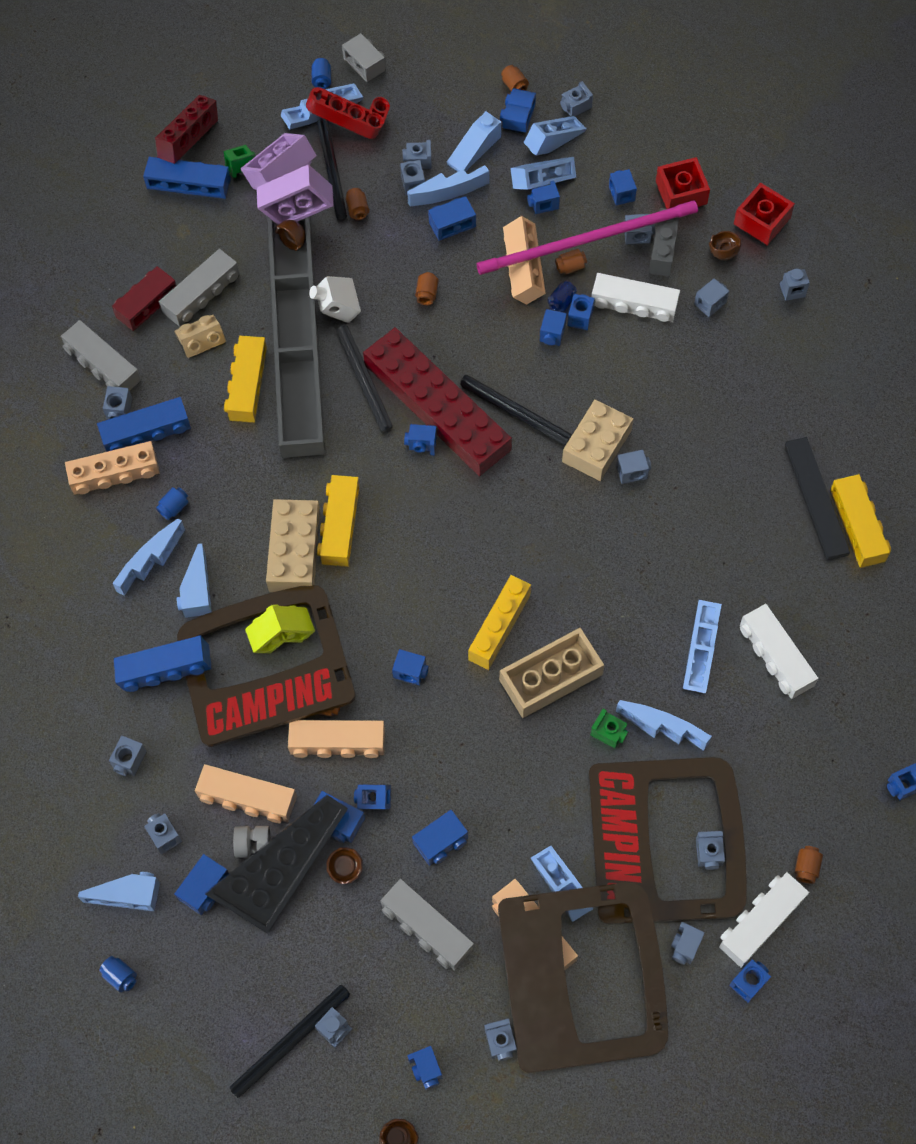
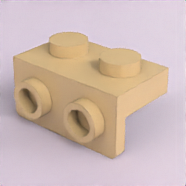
M214 315L203 316L198 321L184 324L174 331L188 358L226 342L222 328Z

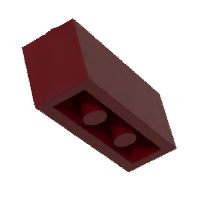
M158 266L155 267L140 282L134 284L123 297L115 301L112 308L116 318L132 331L136 330L161 307L159 301L177 286L175 280Z

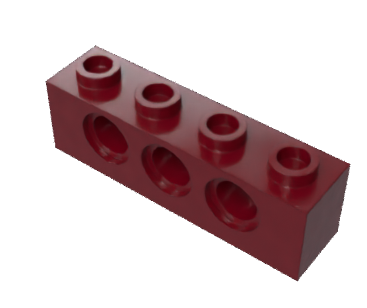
M198 95L155 137L157 157L175 164L218 121L216 100Z

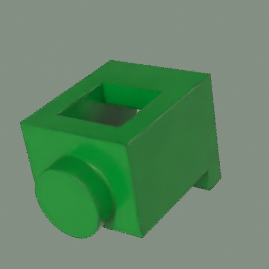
M247 145L223 151L225 166L229 168L232 178H236L237 173H243L241 168L256 157L255 153L251 152Z
M602 709L591 728L590 735L615 749L619 742L623 744L629 731L626 730V722L607 713V710ZM609 725L615 728V730H609L607 726Z

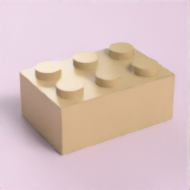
M594 400L564 447L562 462L601 481L631 433L634 418Z

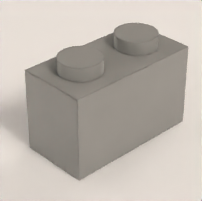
M361 33L342 45L343 58L366 82L386 71L385 55L382 51H378L371 40L366 39Z

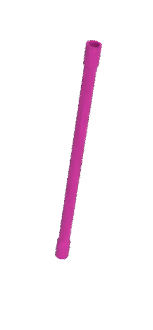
M690 201L670 209L503 257L481 261L476 264L479 275H483L527 260L673 218L691 215L698 212L697 203Z

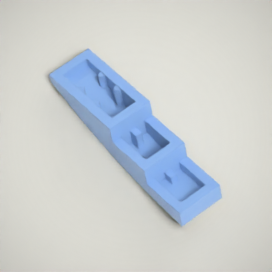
M354 83L325 89L354 103L363 100L362 94ZM307 99L301 100L300 106L283 109L281 112V117L289 130L312 124L323 118L307 110Z
M485 165L470 174H467L462 169L448 178L440 173L407 191L408 204L410 207L433 204L470 193L489 184V170Z
M176 519L159 531L129 560L113 582L117 593L125 596L135 578L144 581L155 563L161 566L165 564L185 531L182 520Z
M703 600L698 601L683 689L706 693L722 604Z
M622 700L617 704V713L653 738L660 731L677 744H680L683 738H686L703 751L711 740V735L667 712Z

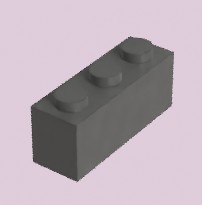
M679 217L657 223L649 274L670 277Z

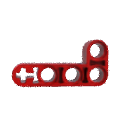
M316 87L309 94L306 108L312 114L366 138L374 139L378 136L385 122L390 104L387 99L376 97L370 108L367 109L323 88Z

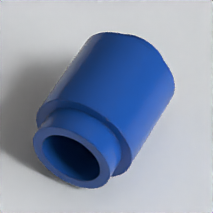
M318 58L312 64V85L314 87L325 89L331 85V65L325 58Z
M172 487L158 502L159 505L156 507V510L167 520L171 517L174 518L189 503L186 499L188 495L180 487L178 489Z
M110 956L99 969L102 973V978L120 993L131 990L136 984L137 980L135 978L137 973L120 958Z

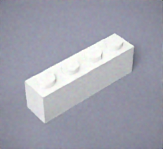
M597 273L592 298H595L594 306L601 309L607 308L620 313H631L640 317L655 318L663 322H673L680 290Z
M767 604L742 617L740 623L742 634L751 640L755 653L759 657L762 656L766 662L768 672L771 675H775L778 679L779 687L784 694H788L793 699L815 686L818 680L817 675Z
M787 872L782 878L777 875L768 885L771 890L766 895L761 892L752 902L755 907L750 912L745 910L736 920L739 924L734 929L729 927L720 937L723 941L719 948L741 968L809 894Z

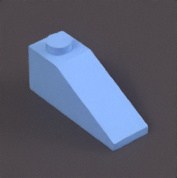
M488 112L480 116L472 124L447 161V165L457 172L462 169L466 172L501 138V121Z
M575 116L533 123L524 143L536 156L547 154L586 131V128Z
M574 157L510 168L513 189L528 190L548 185L553 180L556 183L576 178Z
M203 544L197 545L179 588L180 597H177V607L179 611H183L185 618L201 616L212 612L206 553Z
M552 846L531 857L532 862L552 892L583 888ZM593 907L565 912L571 921L574 922L593 910Z
M140 872L139 875L131 874L80 891L78 897L83 903L155 911L160 882L154 877V874Z

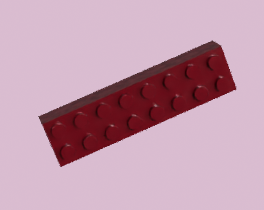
M396 327L363 352L366 367L426 425L436 426L437 436L479 477L512 450V437Z

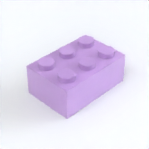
M284 133L244 165L241 170L251 187L257 190V187L308 164L310 165L312 163L311 160L317 155L305 135Z
M309 164L257 187V208L277 225L289 219L298 222L333 206L332 185Z

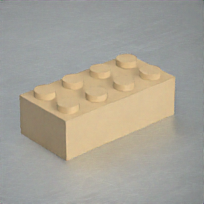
M273 499L266 575L269 592H277L298 586L315 585L320 523L318 501Z
M578 628L501 669L499 680L520 715L524 718L602 676L604 664L582 629Z

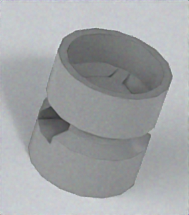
M235 826L233 837L235 858H249L251 854H254L271 840L270 826H255L254 829H251L249 826Z

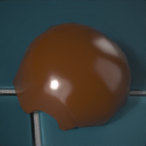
M289 219L276 226L275 233L279 234L281 241L286 247L297 251L304 245L306 241L305 230L297 221Z
M721 231L716 235H712L709 242L710 251L714 257L720 260H730L739 253L741 239L736 233Z
M338 848L330 854L327 860L328 874L332 880L340 884L354 882L359 879L363 871L361 855L352 848Z
M392 1119L382 1127L379 1144H417L419 1137L412 1123L406 1119Z

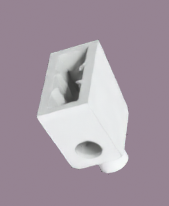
M328 276L317 286H312L310 289V298L318 300L320 311L323 314L350 323L361 312L352 278Z

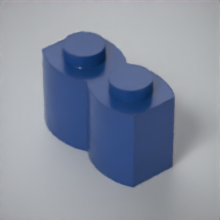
M513 88L511 94H507L505 100L506 108L502 109L500 113V121H502L503 128L526 133L536 105V93Z

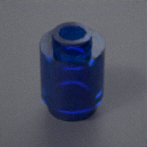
M564 281L560 283L549 296L547 301L551 310L564 312L571 304L573 295L577 293L576 287L571 282Z

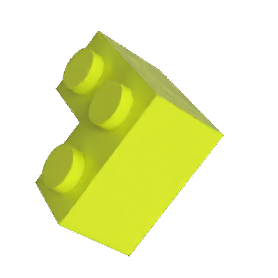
M294 605L289 607L269 606L266 612L260 617L255 618L253 623L245 629L253 653H272L284 642L302 643L315 632L307 608Z

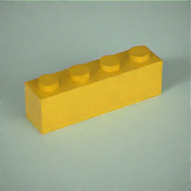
M239 335L238 344L235 343L234 356L236 358L235 362L231 363V375L233 376L232 381L229 380L227 391L230 394L229 399H225L224 411L228 413L230 421L253 423L256 421L267 353L265 337Z
M859 474L834 480L830 492L859 567L862 568L886 562L891 552V546L889 541L884 538L881 521L876 518L875 505L873 501L869 500L866 483L862 482Z
M332 475L331 483L326 485V496H329L328 503H324L323 516H326L325 523H321L320 536H323L322 543H318L317 556L321 557L322 565L349 567L360 488L358 477Z
M510 575L468 650L469 661L487 670L490 669L531 595V584Z

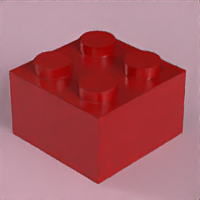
M697 157L658 166L656 184L666 209L690 201H695L697 207L708 204L710 188Z
M760 182L736 210L734 225L768 245L791 219L795 203Z

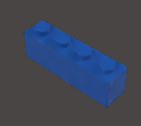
M158 157L148 158L143 175L147 189L226 199L231 181L227 166L188 162L180 159L173 164Z
M181 397L97 423L106 452L149 441L162 440L166 436L181 434L191 429Z
M200 635L114 658L115 682L125 692H134L141 687L157 686L160 682L180 680L182 677L191 674L200 675L204 671L212 669L209 644Z

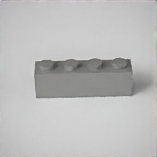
M218 249L159 301L162 313L179 327L185 322L190 321L197 311L203 309L214 296L219 295L229 283L237 279L239 275L237 262L221 249Z
M79 320L61 335L64 350L69 355L74 354L78 362L84 368L88 366L98 380L103 379L106 382V386L123 387L131 390L141 381L138 370L82 321Z
M399 879L380 900L383 907L382 912L391 920L395 917L401 923L400 928L407 935L411 936L414 934L419 939L418 944L426 952L433 951L438 956L436 960L444 968L448 969L451 967L455 971L474 949V943L403 880Z

